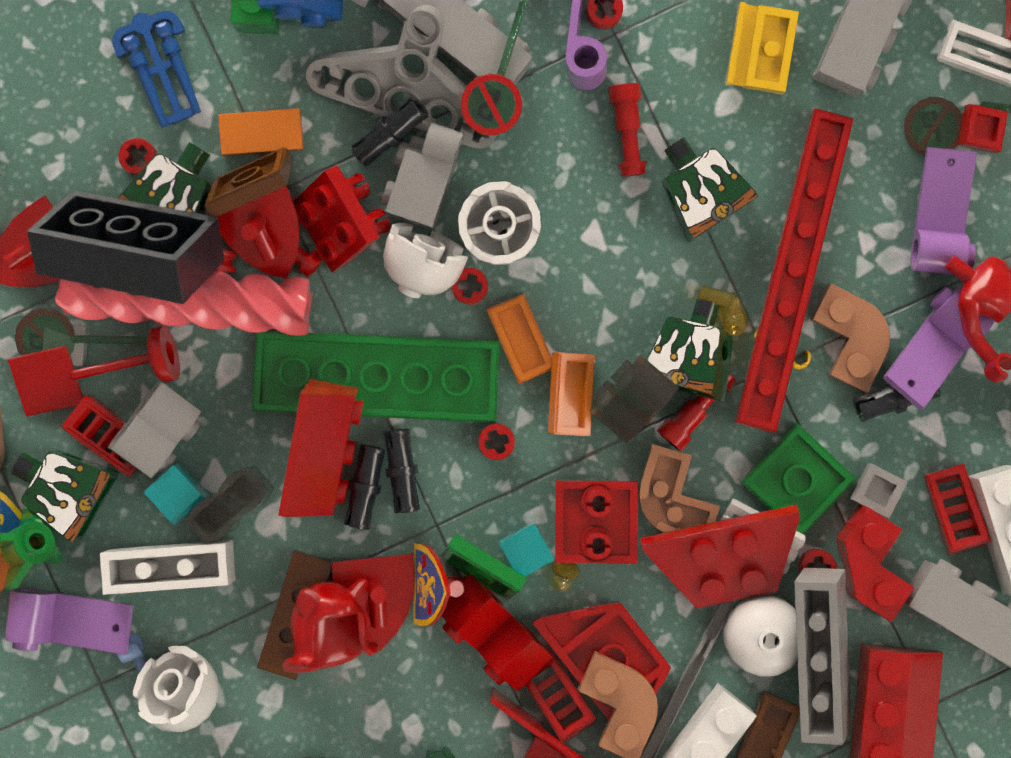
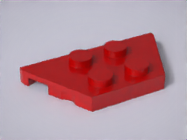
M792 505L642 537L641 546L643 552L696 609L778 591L800 520L798 506Z
M620 601L541 616L532 621V624L579 684L595 651L637 670L650 683L655 695H657L660 686L663 685L671 669L670 664ZM590 697L609 721L614 707Z

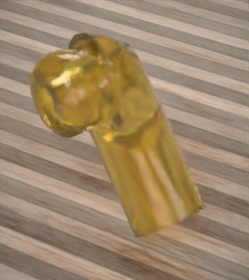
M702 285L698 299L707 300L720 306L718 315L725 331L732 336L744 333L749 320L740 298L734 293Z

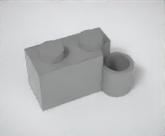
M431 123L425 140L412 136L409 144L405 142L400 144L394 165L400 166L396 181L389 180L387 182L381 201L382 204L387 205L385 212L388 216L434 231L459 158V149L464 133Z

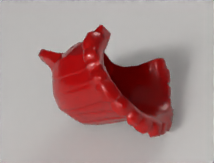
M366 579L357 580L349 588H345L338 583L323 581L300 591L290 622L294 654L292 658L285 659L282 666L285 672H314L318 669L323 670L343 665L364 653L372 656L379 652L378 643L374 641L367 642L369 618L364 606L369 596V585Z

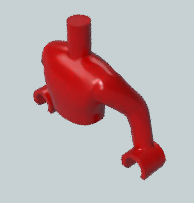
M953 255L944 268L964 282L958 300V310L964 336L968 344L984 361L986 378L994 383L1002 382L1008 378V374L1001 368L1005 370L1011 369V354L996 353L982 333L979 316H986L1000 323L1011 312V267L1003 259L991 256L973 269L956 255Z

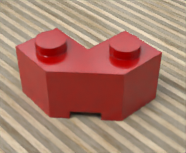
M858 504L836 536L838 552L841 555L843 569H845L846 591L849 596L892 622L914 589L913 586L880 565L902 532V529L871 508Z
M470 574L462 582L464 586L462 595L459 597H449L446 608L441 615L446 621L442 628L457 644L465 640L480 653L487 662L483 669L498 685L505 681L515 690L519 691L553 656L538 638L502 605L503 602L492 591Z

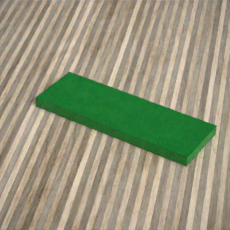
M279 331L255 333L252 412L297 414L301 391L310 379L359 388L357 400L364 401L361 417L496 423L500 341L308 333L307 335L293 336Z

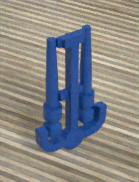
M161 11L153 15L138 13L133 17L132 23L119 28L112 39L113 48L119 59L125 57L127 52H130L128 58L131 66L138 73L161 128L171 124L174 125L201 112L179 53L181 51L177 39L172 37L173 34L179 35L184 33L185 30L178 16L170 11ZM163 21H170L173 23V25L171 26L168 22ZM154 25H156L157 35L163 39L161 45L164 53L170 58L166 61L162 60L151 33ZM137 32L143 35L155 65L147 68L148 62L145 54L139 50V39L131 34ZM174 68L191 106L190 108L182 110L168 75V69ZM159 74L174 114L167 117L164 115L151 76Z

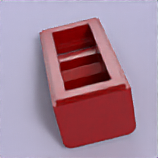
M86 395L65 420L61 428L129 478L136 472V467L127 461H123L118 454L107 448L126 421L93 395ZM91 411L95 412L97 416L87 429L81 428L80 425ZM107 421L111 426L98 441L93 436L104 422Z
M964 463L924 475L947 555L953 556L988 545L991 542V538ZM959 480L960 487L939 492L937 485ZM960 496L964 497L965 503L945 508L943 501ZM968 512L970 519L953 524L950 523L948 517ZM973 528L975 535L956 540L954 533Z
M550 650L549 652L553 657L525 686L561 742L567 743L598 722V719L554 653ZM552 666L556 673L535 685L532 679ZM561 680L564 687L545 699L541 693ZM568 695H571L574 701L554 713L551 707ZM580 709L583 715L564 728L560 721Z

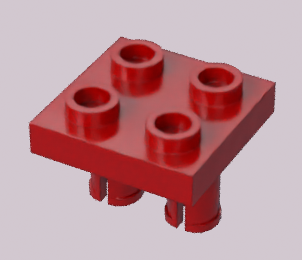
M338 165L325 170L293 201L300 224L308 231L316 245L319 257L326 262L332 273L344 268L380 238V234L389 232L391 228L389 218L376 223L379 218L386 215L381 208H376L366 214L358 200L364 199L370 194L368 182L357 187V184L364 181L365 177L360 173H356L345 179Z
M556 480L555 563L637 564L638 481Z

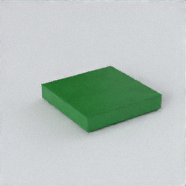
M794 423L744 476L740 483L769 510L797 505L800 520L796 531L805 535L857 478L798 423Z
M457 534L454 535L440 556L442 557L441 560L467 576L472 574L488 589L506 600L520 592L528 579Z

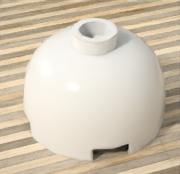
M506 181L489 182L474 189L463 203L458 216L459 234L466 249L478 260L492 265L512 264L524 258L536 245L541 230L540 211L533 197L522 188ZM506 229V232L501 235L500 233Z
M393 224L384 248V267L391 279L399 284L398 290L401 293L412 298H420L422 294L436 295L442 293L456 283L468 259L467 256H462L464 249L460 245L435 231H432L430 236L411 232L413 224Z
M771 594L738 601L723 626V642L730 658L745 672L761 677L777 676L790 670L798 662L796 609L786 600Z
M186 646L168 647L170 652L163 654L158 660L155 661L150 658L137 676L133 696L138 699L140 710L138 714L141 718L167 732H184L198 727L214 710L219 696L218 678L211 664L203 656Z

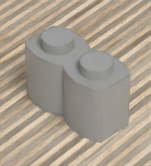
M157 382L114 437L108 448L148 477L152 478L156 472L162 475L174 462L176 455L172 451L182 439L188 442L200 427L201 422L197 418L201 411L164 383Z

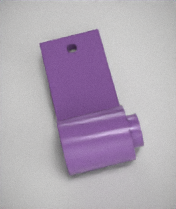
M572 0L566 48L567 77L576 88L593 90L599 87L605 80L607 74V53L603 44L597 39L579 36L583 0Z
M926 147L911 247L910 263L912 271L953 275L944 268L953 255H956L971 268L974 266L976 247L974 244H970L969 237L965 234L977 152Z
M959 286L954 287L952 290L944 287L932 299L929 305L933 308V311L883 377L886 382L919 410L925 408L964 352L971 348L964 336L958 310V300L961 292ZM980 315L981 330L983 335H985L995 321Z
M17 588L10 591L5 640L13 642V649L23 651H35L38 648V644L51 642L123 655L128 654L134 605L45 590Z

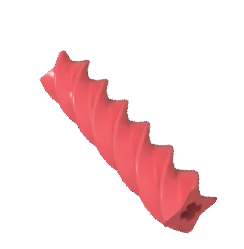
M214 271L184 304L141 295L134 296L126 292L107 288H95L92 285L60 279L55 303L62 308L64 315L71 314L84 320H101L108 317L125 323H142L153 320L165 326L176 327L194 323L199 327L215 330L235 326L240 330L254 333L276 329L287 335L301 336L307 335L309 332L313 292H310L309 279L303 277H291L277 284L263 274H250L236 281L227 273Z

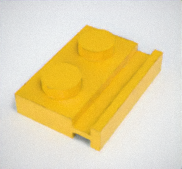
M740 2L725 85L741 86L745 89L783 95L787 87L799 11L763 5L754 6Z

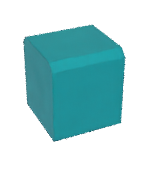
M181 463L173 464L143 492L173 525L180 524L210 497L208 492Z
M534 521L499 540V545L513 570L525 577L555 560L552 551Z

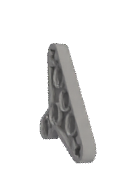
M431 5L417 6L412 10L404 23L398 45L322 54L315 58L306 70L307 83L316 93L381 116L388 117L398 109L393 103L394 93L399 91L406 92L410 96L419 99L428 111L429 117L415 126V128L428 132L431 123L464 133L461 143L463 145L477 149L486 148L493 143L497 136H478L465 120H463L464 124L460 130L455 128L461 118V98L467 86L436 57L444 32L445 21L441 12ZM421 15L431 18L435 24V33L430 36H422L415 30L414 19ZM408 54L419 56L424 62V71L418 74L407 71L403 64L404 56ZM324 66L330 68L329 74L333 76L329 82L323 81V74L318 72ZM347 69L352 71V74L345 83V89H342L340 86L344 80L341 79L346 74ZM366 78L370 80L374 85L375 94L372 97H362L359 95L354 87L356 79ZM471 92L468 98V110L472 119L476 123L478 120L485 122L484 128L494 129L499 127L494 116L492 122L479 117L478 109L484 102ZM436 105L447 107L451 111L452 121L447 124H439L432 118L431 108ZM485 107L482 109V115L488 117L490 108Z

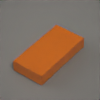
M300 108L218 114L221 155L223 157L268 154L283 147L287 148L289 152L304 151Z
M524 293L486 309L518 384L551 371L552 357Z
M552 352L547 434L590 436L595 355Z

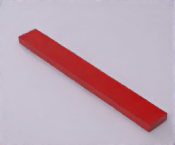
M814 108L811 113L735 424L770 433L777 432L854 118Z

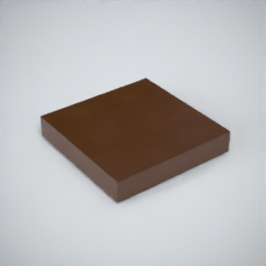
M283 147L216 177L205 204L209 215L217 217L287 186L293 163L288 149Z

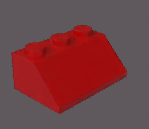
M310 379L301 391L278 516L333 515L337 503H345L349 480L342 479L345 464L352 465L356 448V441L349 440L352 424H360L364 401L357 400L359 388Z
M860 644L849 758H933L943 661L942 651Z

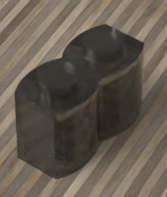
M642 355L633 363L625 359L610 376L615 382L611 383L606 379L591 396L597 403L589 412L627 444L663 409L679 387Z
M256 465L237 470L225 479L216 495L209 496L194 506L186 519V524L204 544L215 542L230 534L238 526L243 515L261 507L271 496L274 486Z

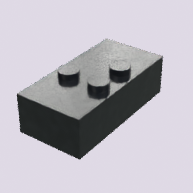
M72 190L27 231L36 274L92 285L95 288H107L126 292L134 296L141 295L184 304L224 261L218 217Z

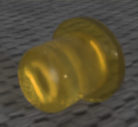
M554 561L552 564L554 575L551 584L557 591H568L571 588L573 579L579 576V567L575 563H555Z

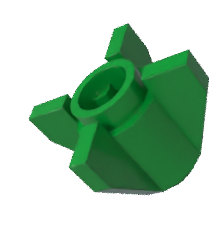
M28 508L23 510L18 527L7 533H0L1 555L5 562L11 566L8 569L4 589H17L32 566L43 561L57 564L62 560L63 554L55 545L53 533Z

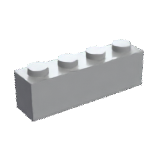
M376 0L378 4L403 24L417 6L431 5L437 8L445 21L438 52L473 80L478 76L488 73L500 74L510 79L516 85L532 66L533 57L529 54L531 50L529 45L515 34L507 37L497 29L499 22L490 13L482 8L476 12L465 3L466 0ZM421 15L414 19V27L419 34L430 36L435 33V24L431 18ZM489 80L483 82L487 91L493 96L496 89L501 91L499 97L501 102L511 92L506 85L499 81Z
M846 0L812 79L854 98H857L865 89L871 91L881 71L880 67L875 66L881 52L886 54L889 52L898 31L892 29L898 15L904 16L912 0Z
M940 559L937 565L924 560L910 583L914 589L904 604L1011 668V601L1006 607L994 599L998 592L977 580L974 581L972 586L961 580L959 576L962 571L943 559Z
M803 568L795 580L801 743L843 745L851 728L845 569Z

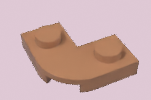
M832 283L828 284L810 320L846 338L828 375L863 393H868L889 350L890 331L882 313L874 305Z
M651 444L639 485V503L647 520L664 533L716 522L720 509L719 505L681 495L692 455Z
M595 651L578 687V691L614 707L598 743L599 747L623 758H640L657 719L658 704L655 692L646 678L637 670Z

